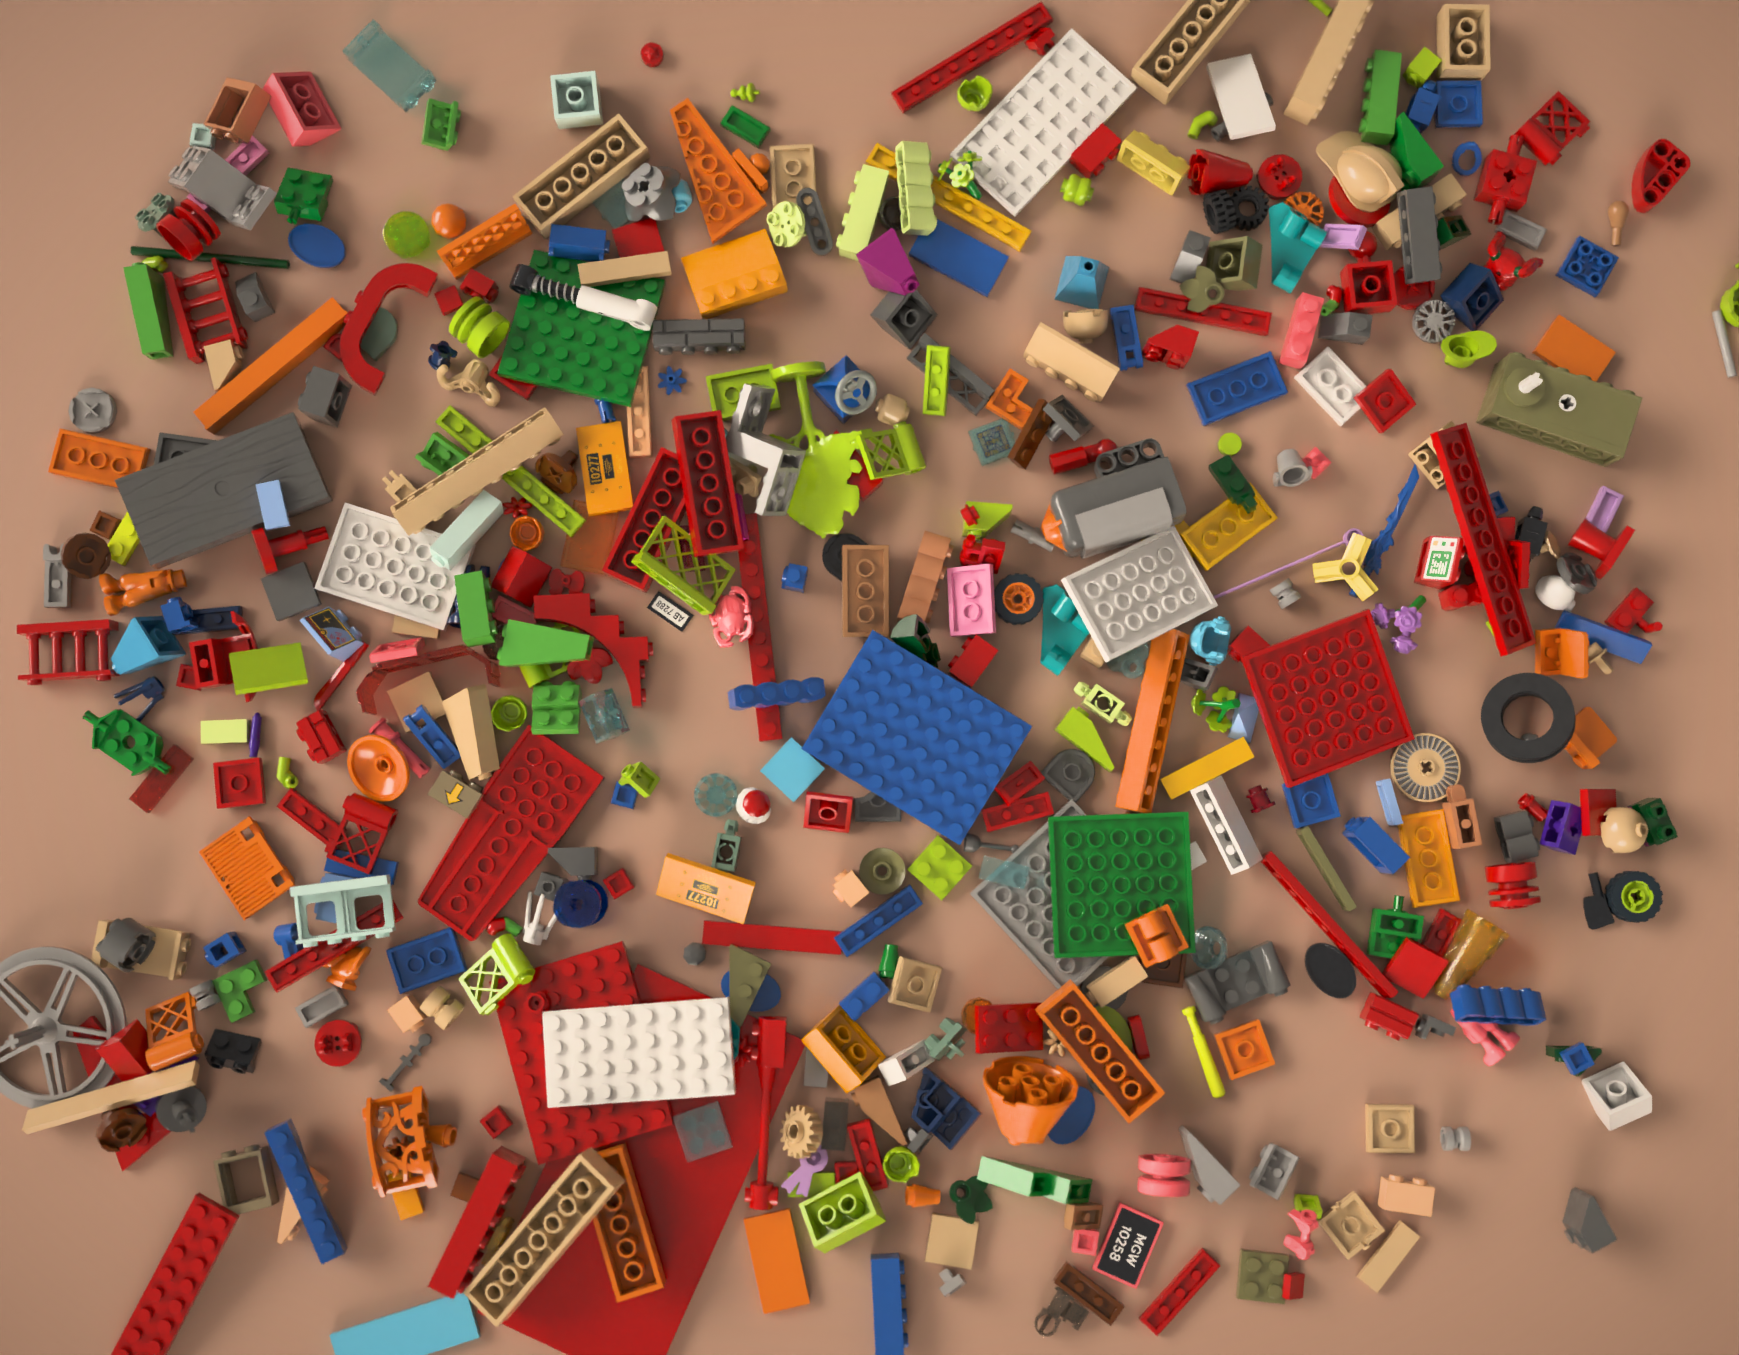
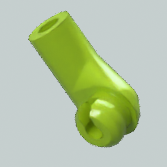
M1205 111L1193 119L1187 136L1191 139H1198L1202 127L1205 125L1214 126L1218 121V117L1213 111Z
M161 256L147 257L141 262L147 264L152 269L156 268L159 272H163L168 267V263Z
M279 757L277 779L285 788L293 789L298 785V778L290 771L291 758Z

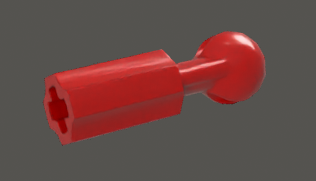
M1102 439L1097 444L1086 447L1080 446L1049 455V462L1052 472L1055 475L1087 466L1089 463L1096 462L1100 454L1117 449V445L1110 439Z

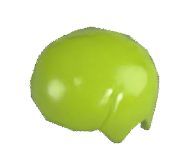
M979 75L971 81L965 79L957 90V100L966 110H983L991 100L993 93L992 84L988 79Z
M513 695L503 696L492 707V722L498 729L509 732L519 728L527 718V707L521 698Z
M897 1146L888 1151L884 1156L883 1170L892 1181L907 1183L909 1179L919 1174V1160L916 1154L909 1148Z

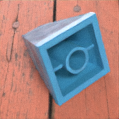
M1066 256L1054 300L1089 309H1099L1109 267L1098 260L1083 256Z
M163 616L134 617L113 653L111 661L113 662L112 667L114 671L122 675L131 674L183 657L186 653L175 635L168 632Z

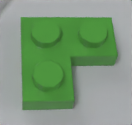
M258 959L212 980L231 1023L255 1012L246 991L267 981Z

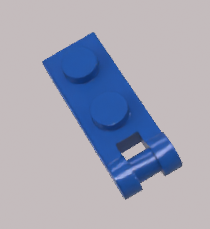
M1127 305L1111 308L1110 314L1120 371L1127 370L1129 367L1143 368V357L1134 306ZM1133 352L1134 358L1127 359L1126 353Z
M421 704L416 708L415 713L412 715L408 714L403 718L408 728L443 769L461 757L455 743L430 715V712L424 705ZM423 719L426 724L420 728L417 722Z

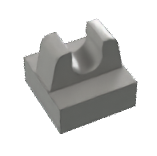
M947 1268L939 1273L945 1283L939 1289L946 1297L967 1283L961 1274H957L954 1277Z

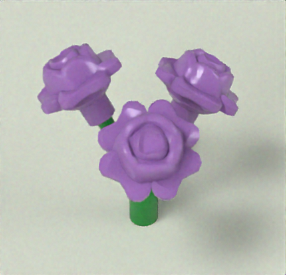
M1418 596L1409 607L1402 606L1398 610H1387L1383 603H1376L1375 609L1371 611L1375 625H1379L1381 629H1387L1390 618L1396 617L1394 625L1400 626L1399 629L1402 634L1398 637H1392L1390 643L1394 644L1393 649L1399 653L1408 654L1418 646L1410 637L1411 633L1416 631V628L1422 626V613L1417 611L1426 602L1424 596Z

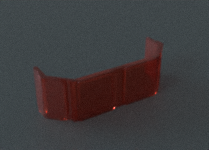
M465 645L426 652L423 656H409L378 663L372 667V672L365 676L357 688L358 703L361 705L363 713L377 715L373 695L387 673L471 655L484 663L488 683L492 686L500 687L498 664Z

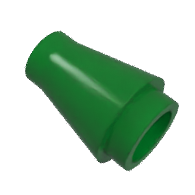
M886 944L884 946V952L878 969L880 978L893 979L899 959L898 945Z

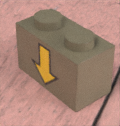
M452 769L450 772L442 770L428 795L465 818H470L483 797L481 793L483 788L472 781L469 784L461 780L463 776Z

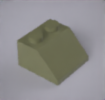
M1249 236L1212 241L1209 243L1206 267L1215 273L1216 282L1221 284L1224 289L1234 291L1257 289L1263 245Z

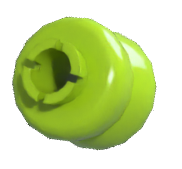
M1071 174L1069 179L1064 178L1060 192L1064 193L1063 200L1074 202L1079 206H1083L1086 200L1090 202L1094 192V187H1091L1092 181L1088 178H1081L1076 174Z

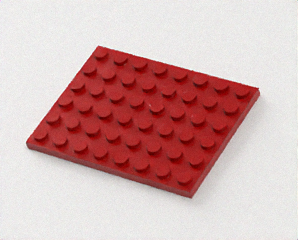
M624 941L534 968L533 979L529 983L524 985L518 984L497 1003L499 1007L496 1010L538 1165L584 1152L590 1147L597 1148L675 1123L668 1099L548 1108L542 1014L536 1015L527 1010L526 998L532 992L542 991L545 993V997L549 1000V1005L544 1011L641 1004ZM505 977L498 979L497 989L501 990L508 984Z

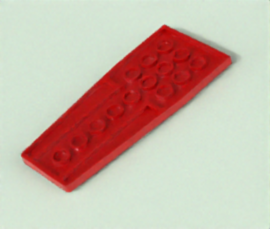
M531 725L526 727L499 765L500 769L496 770L492 775L493 777L487 782L481 792L483 797L476 806L477 808L474 809L470 818L465 819L418 898L419 906L469 941H475L479 938L488 924L495 919L549 854L548 848H554L605 778L544 734L533 735Z

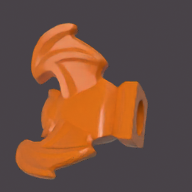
M367 946L363 949L354 947L324 965V968L331 967L332 975L328 976L326 981L338 987L355 991L357 986L354 981L360 975L359 968L369 955L371 948Z

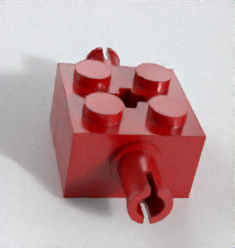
M1511 135L1506 152L1493 149L1484 159L1474 201L1492 205L1487 220L1490 224L1495 220L1494 225H1501L1505 209L1518 212L1527 202L1537 161L1520 156L1524 142L1523 136H1520L1519 140H1517L1518 135Z

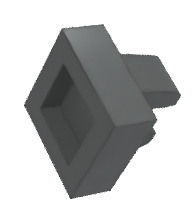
M909 1127L904 1133L911 1141L907 1148L915 1154H920L934 1136L927 1133L923 1128L918 1132L913 1127Z

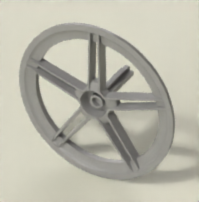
M59 947L31 948L18 952L0 963V996L26 1022L28 1029L9 1035V1040H6L5 1044L0 1046V1052L11 1046V1049H18L1 1057L0 1063L34 1045L39 1046L50 1094L28 1091L12 1082L1 1070L0 1092L12 1101L33 1109L104 1088L111 1081L115 1072L101 1058L97 1068L86 1081L70 1091L66 1090L59 1041L100 1046L127 1026L122 999L108 975L85 956ZM32 965H54L64 968L44 1012L36 1007L7 978L16 971ZM71 971L72 974L62 995L58 1008L56 1009L54 1008L55 1003ZM78 976L91 987L98 997L105 1014L107 1031L69 1025L63 1022L61 1017ZM6 989H7L19 1002H21L30 1012L28 1013V1012L6 991ZM69 1031H74L91 1035L103 1036L107 1038L106 1040H99L68 1035ZM51 1052H52L53 1064H54V1069H55V1075H54V1070H53L52 1061H51V1056H50V1053H51Z

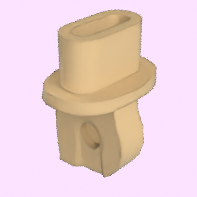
M1595 642L1588 647V662L1591 664L1595 661L1606 675L1610 674L1614 669L1602 656L1607 652V649H1602Z

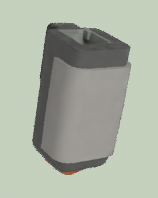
M1149 438L1100 454L1094 467L1097 478L1055 492L1051 497L1041 529L1045 540L1061 548L1066 556H1080L1084 559L1147 539L1157 533L1168 531L1170 526L1182 523L1187 512L1168 457H1164L1159 442ZM1147 447L1152 448L1155 454L1151 456L1146 455L1143 449ZM1130 455L1133 461L1130 463L1124 462L1121 456ZM1106 461L1110 463L1111 468L1104 470L1099 464Z

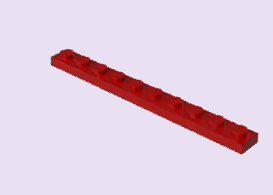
M757 513L745 514L749 539L743 540L744 549L738 551L742 589L746 591L751 602L750 615L753 618V635L748 638L753 685L757 686L765 682L776 683L758 517ZM774 704L766 708H756L759 742L783 739L779 705Z

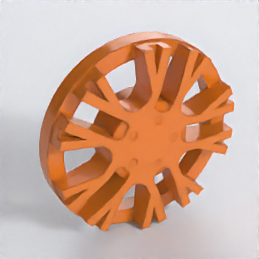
M1298 192L1288 197L1284 202L1293 205L1294 209L1304 214L1308 221H1311L1318 227L1321 224L1324 209L1322 202L1315 194L1311 192ZM1301 196L1308 197L1306 203L1301 201ZM1294 198L1297 199L1299 203L1298 205H1296L1295 201L1293 200ZM1314 200L1315 203L1310 207L1308 205L1309 202ZM1318 206L1320 212L1315 213L1312 211V208ZM1311 215L1318 217L1319 220L1311 218Z

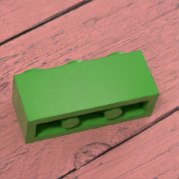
M482 570L454 575L462 640L468 648L496 643L495 634H498L496 621L492 620L495 606L493 599L489 597V592L492 591L490 578H486Z

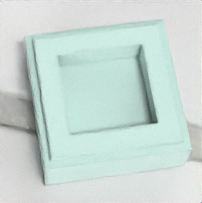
M193 123L189 145L191 147L198 146L214 150L216 137L210 134L211 130L205 125Z

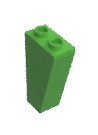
M138 262L133 263L132 266L124 267L142 354L150 359L173 356L164 278L145 263Z
M508 619V623L503 627L502 637H504L503 646L498 650L497 659L499 660V665L505 667L590 660L595 637Z

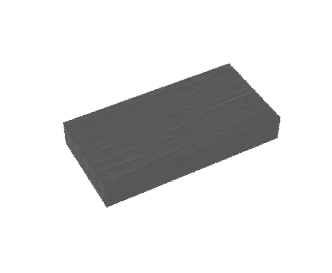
M293 412L115 480L149 564L156 569L250 534L251 530L261 527L265 528L255 484L280 480L288 518L333 501L299 419Z

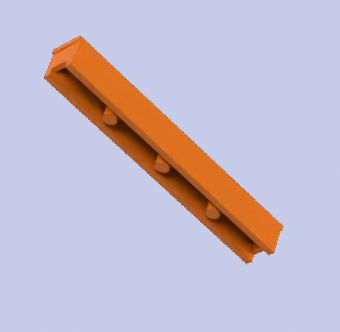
M333 297L330 298L193 413L203 423L204 428L215 435L324 345L331 336L341 331L346 325L344 318L348 312Z

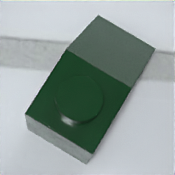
M1462 215L1444 217L1438 221L1436 230L1437 238L1440 241V250L1472 235Z

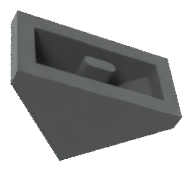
M1185 658L1180 682L1196 690L1201 689L1204 692L1209 689L1218 668Z

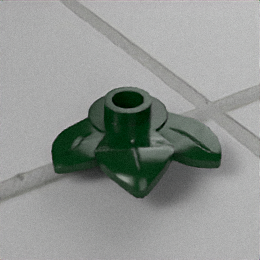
M972 1176L967 1181L958 1180L949 1189V1196L956 1203L957 1215L968 1224H974L976 1212H986L993 1208L990 1198L984 1192L988 1183L977 1180V1176ZM958 1188L963 1189V1197L957 1195Z

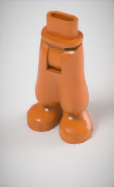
M183 569L124 574L119 580H116L108 573L99 575L102 591L106 595H110L104 597V606L109 616L118 615L124 606L135 607L149 600L178 592V588L187 587ZM121 591H125L123 595H113Z

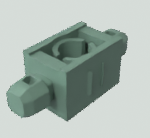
M728 819L724 830H726L725 834H717L712 868H718V870L727 873L728 870L736 871L742 837L735 836V832H738V821ZM722 840L736 842L735 846L729 844L733 854L729 859H726V861L733 860L732 864L718 862V858L724 861L721 849L727 845V843L721 844Z

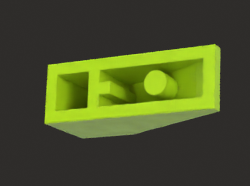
M1074 707L1070 708L1054 730L1108 772L1112 771L1115 767L1092 721L1087 718L1089 714L1081 707L1077 709Z

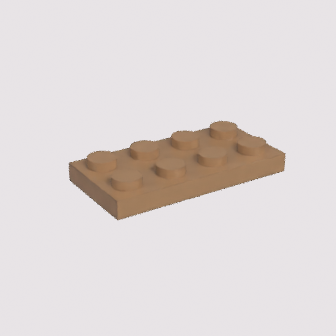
M842 545V637H869L872 630L885 637H889V545Z

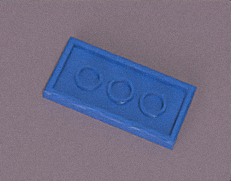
M938 219L934 231L928 236L918 235L908 254L909 257L985 297H988L1009 259V256Z
M1271 351L1186 385L1203 426L1288 393Z

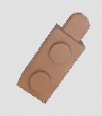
M1462 785L1448 786L1446 789L1448 802L1442 803V808L1444 809L1451 849L1482 845L1474 800L1466 798L1465 789Z

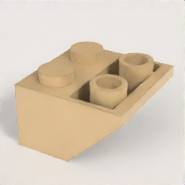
M1450 421L1438 431L1454 427L1455 424ZM1430 436L1408 455L1432 485L1438 489L1445 484V480Z

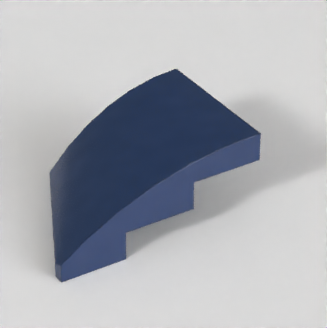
M925 1067L922 1072L923 1077L917 1092V1101L911 1118L927 1133L934 1134L944 1145L953 1150L982 1113L928 1067Z

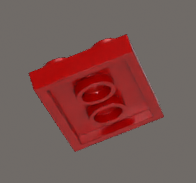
M1041 1003L975 1005L976 1053L1043 1050V1020L1035 1011V1008Z

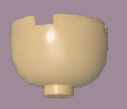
M1079 309L1076 312H1071V310L1063 311V323L1067 334L1072 338L1079 339L1081 344L1093 343V338L1100 337L1108 326V309Z
M1627 807L1609 808L1604 813L1607 817L1605 822H1601V837L1604 845L1613 850L1611 852L1629 853L1643 846L1647 838L1648 826L1639 812Z

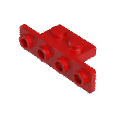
M1497 517L1519 589L1528 588L1530 577V542L1515 539V517Z

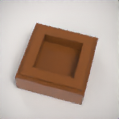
M99 510L89 531L111 540L122 520Z
M459 1172L450 1196L469 1202L479 1178Z

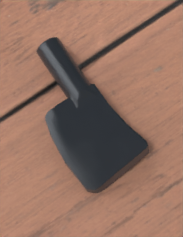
M1598 872L1588 874L1593 896L1583 898L1584 915L1588 927L1592 930L1615 922L1607 905L1605 894L1602 892Z

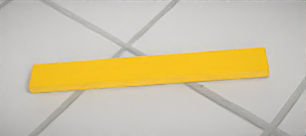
M876 143L866 160V165L888 170L889 178L897 182L898 168L895 152ZM933 175L931 189L935 195L936 205L1013 249L1021 251L1032 232L1030 229L958 188H954L944 180L940 179L938 181V177Z

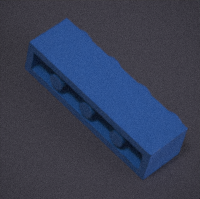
M899 1253L871 1254L875 1355H904V1348H909L908 1332L903 1333V1323H907V1308H902L901 1299H906L905 1284L900 1282V1275H905L904 1260H899Z

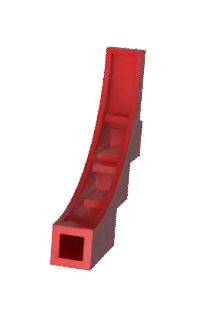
M590 593L533 596L534 619L536 622H554L574 627L595 637L613 655L627 679L632 707L642 708V702H646V688H641V679H645V665H640V662H649V656H653V642H648V636L620 638V634H625L624 621H620L619 615L592 616V613H596L595 599H591Z

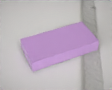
M1325 224L1323 230L1328 233L1320 247L1359 250L1367 228L1364 225Z
M1605 486L1600 487L1586 519L1607 533L1624 495Z

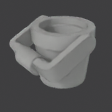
M1286 449L1279 453L1276 459L1278 472H1274L1272 478L1275 487L1283 485L1294 487L1311 479L1312 467H1307L1296 450Z

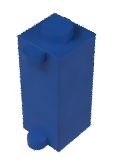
M551 224L549 256L595 262L604 260L605 254H609L610 240H606V230Z

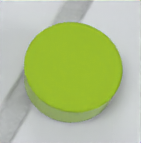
M1226 433L1218 441V450L1224 456H1234L1242 446L1240 437L1235 433Z

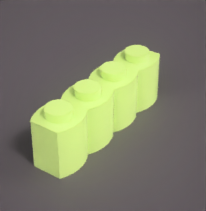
M901 141L896 146L895 159L898 168L897 183L903 234L928 236L937 226V217L933 211L935 195L931 189L933 173L929 166L932 155L926 142Z

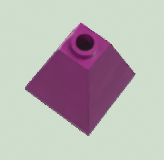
M893 228L856 254L872 287L906 296L908 293L914 292L920 285Z

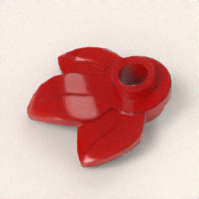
M592 647L590 660L569 662L567 672L572 680L583 676L589 683L598 684L602 678V667L613 664V660L610 654L603 648Z

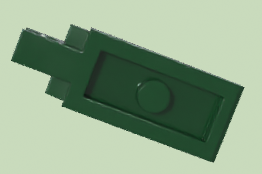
M1229 455L1209 465L1210 473L1232 504H1241L1248 514L1256 510L1257 502L1253 498L1255 496L1253 488Z

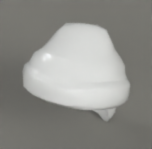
M1548 575L1538 580L1535 592L1543 604L1551 609L1565 610L1572 613V609L1576 604L1574 600L1576 591L1568 586L1562 577Z

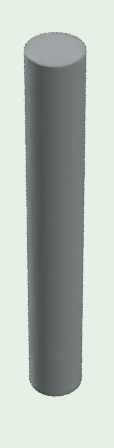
M1714 311L1712 316L1727 377H1735L1737 372L1722 311Z

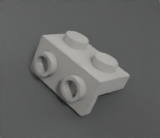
M1270 1143L1269 1146L1265 1145L1261 1151L1260 1158L1262 1160L1259 1166H1255L1250 1173V1186L1261 1190L1276 1200H1280L1300 1157L1274 1143Z

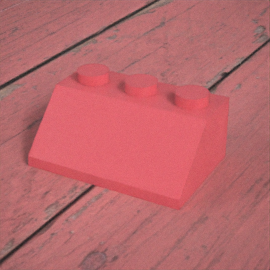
M311 71L272 73L263 90L271 95L269 104L292 147L310 146L340 131L341 127Z

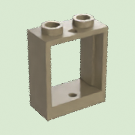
M259 1144L247 1146L244 1148L245 1152L236 1153V1150L221 1153L222 1157L214 1161L224 1207L237 1214L270 1207L279 1202L268 1146L259 1148ZM258 1156L266 1195L237 1202L229 1163Z

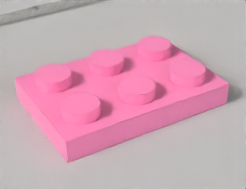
M982 564L947 568L950 636L960 637L996 633L993 565Z

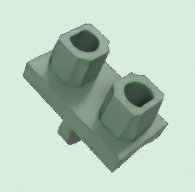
M946 1017L939 1025L946 1033L942 1040L931 1034L924 1041L927 1048L931 1051L929 1054L938 1061L945 1054L950 1060L956 1053L960 1057H963L965 1054L961 1048L966 1042L960 1037L967 1029L960 1023H956Z

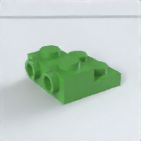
M545 681L541 682L538 686H533L531 726L533 735L579 734L582 702L580 685H576L572 681H565L562 685H553L551 682Z

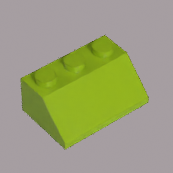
M861 1172L799 1204L814 1248L823 1253H827L886 1222L880 1203Z

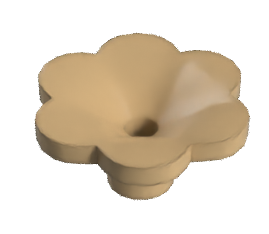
M1546 531V542L1542 544L1540 552L1550 551L1551 555L1557 559L1560 557V547L1557 544V539L1551 531Z

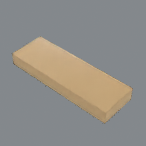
M1399 1220L1358 1273L1357 1277L1378 1293L1420 1236Z

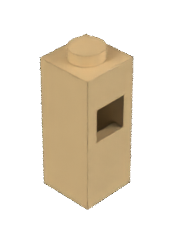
M1131 955L1088 984L1086 988L1089 992L1086 995L1093 1005L1098 1004L1102 1008L1147 978L1148 975L1136 957Z

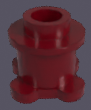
M1258 785L1248 790L1249 794L1246 795V798L1250 799L1253 806L1251 813H1257L1276 805L1275 801H1270L1266 792L1268 790L1267 787L1262 788L1261 785Z

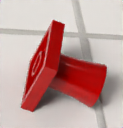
M1585 518L1567 546L1581 550L1601 560L1594 571L1596 578L1601 579L1612 568L1635 532V529L1626 526L1616 538H1613Z

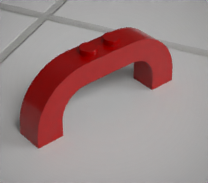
M395 264L378 272L369 281L365 290L358 292L354 301L357 305L353 311L349 310L344 318L346 325L340 339V355L348 375L363 390L375 396L386 377L384 372L372 367L363 359L360 350L361 342L385 297L393 290L408 288L428 298L438 279V273L418 264Z

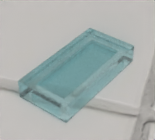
M984 856L978 878L1024 890L1029 867Z

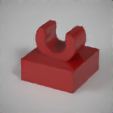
M1040 28L1025 41V44L1029 50H1036L1038 55L1045 56L1044 45L1047 44L1048 48L1052 49L1055 43L1051 38L1055 34L1051 28Z

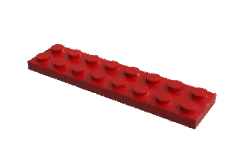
M200 1192L195 1195L111 1355H167L240 1217L239 1214Z

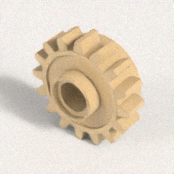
M797 1105V1107H790L791 1112H785L786 1120H781L784 1127L779 1132L783 1133L780 1142H785L783 1150L788 1151V1156L797 1159L810 1158L811 1153H816L817 1148L820 1146L823 1137V1126L818 1116L819 1114L813 1112L814 1108Z

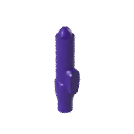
M258 712L252 716L249 740V757L257 758L260 747L262 717Z

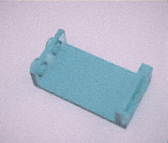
M374 19L342 50L347 59L405 112L414 108L418 104L419 99L425 93L432 90L436 82L432 72L429 69L426 71L387 36Z

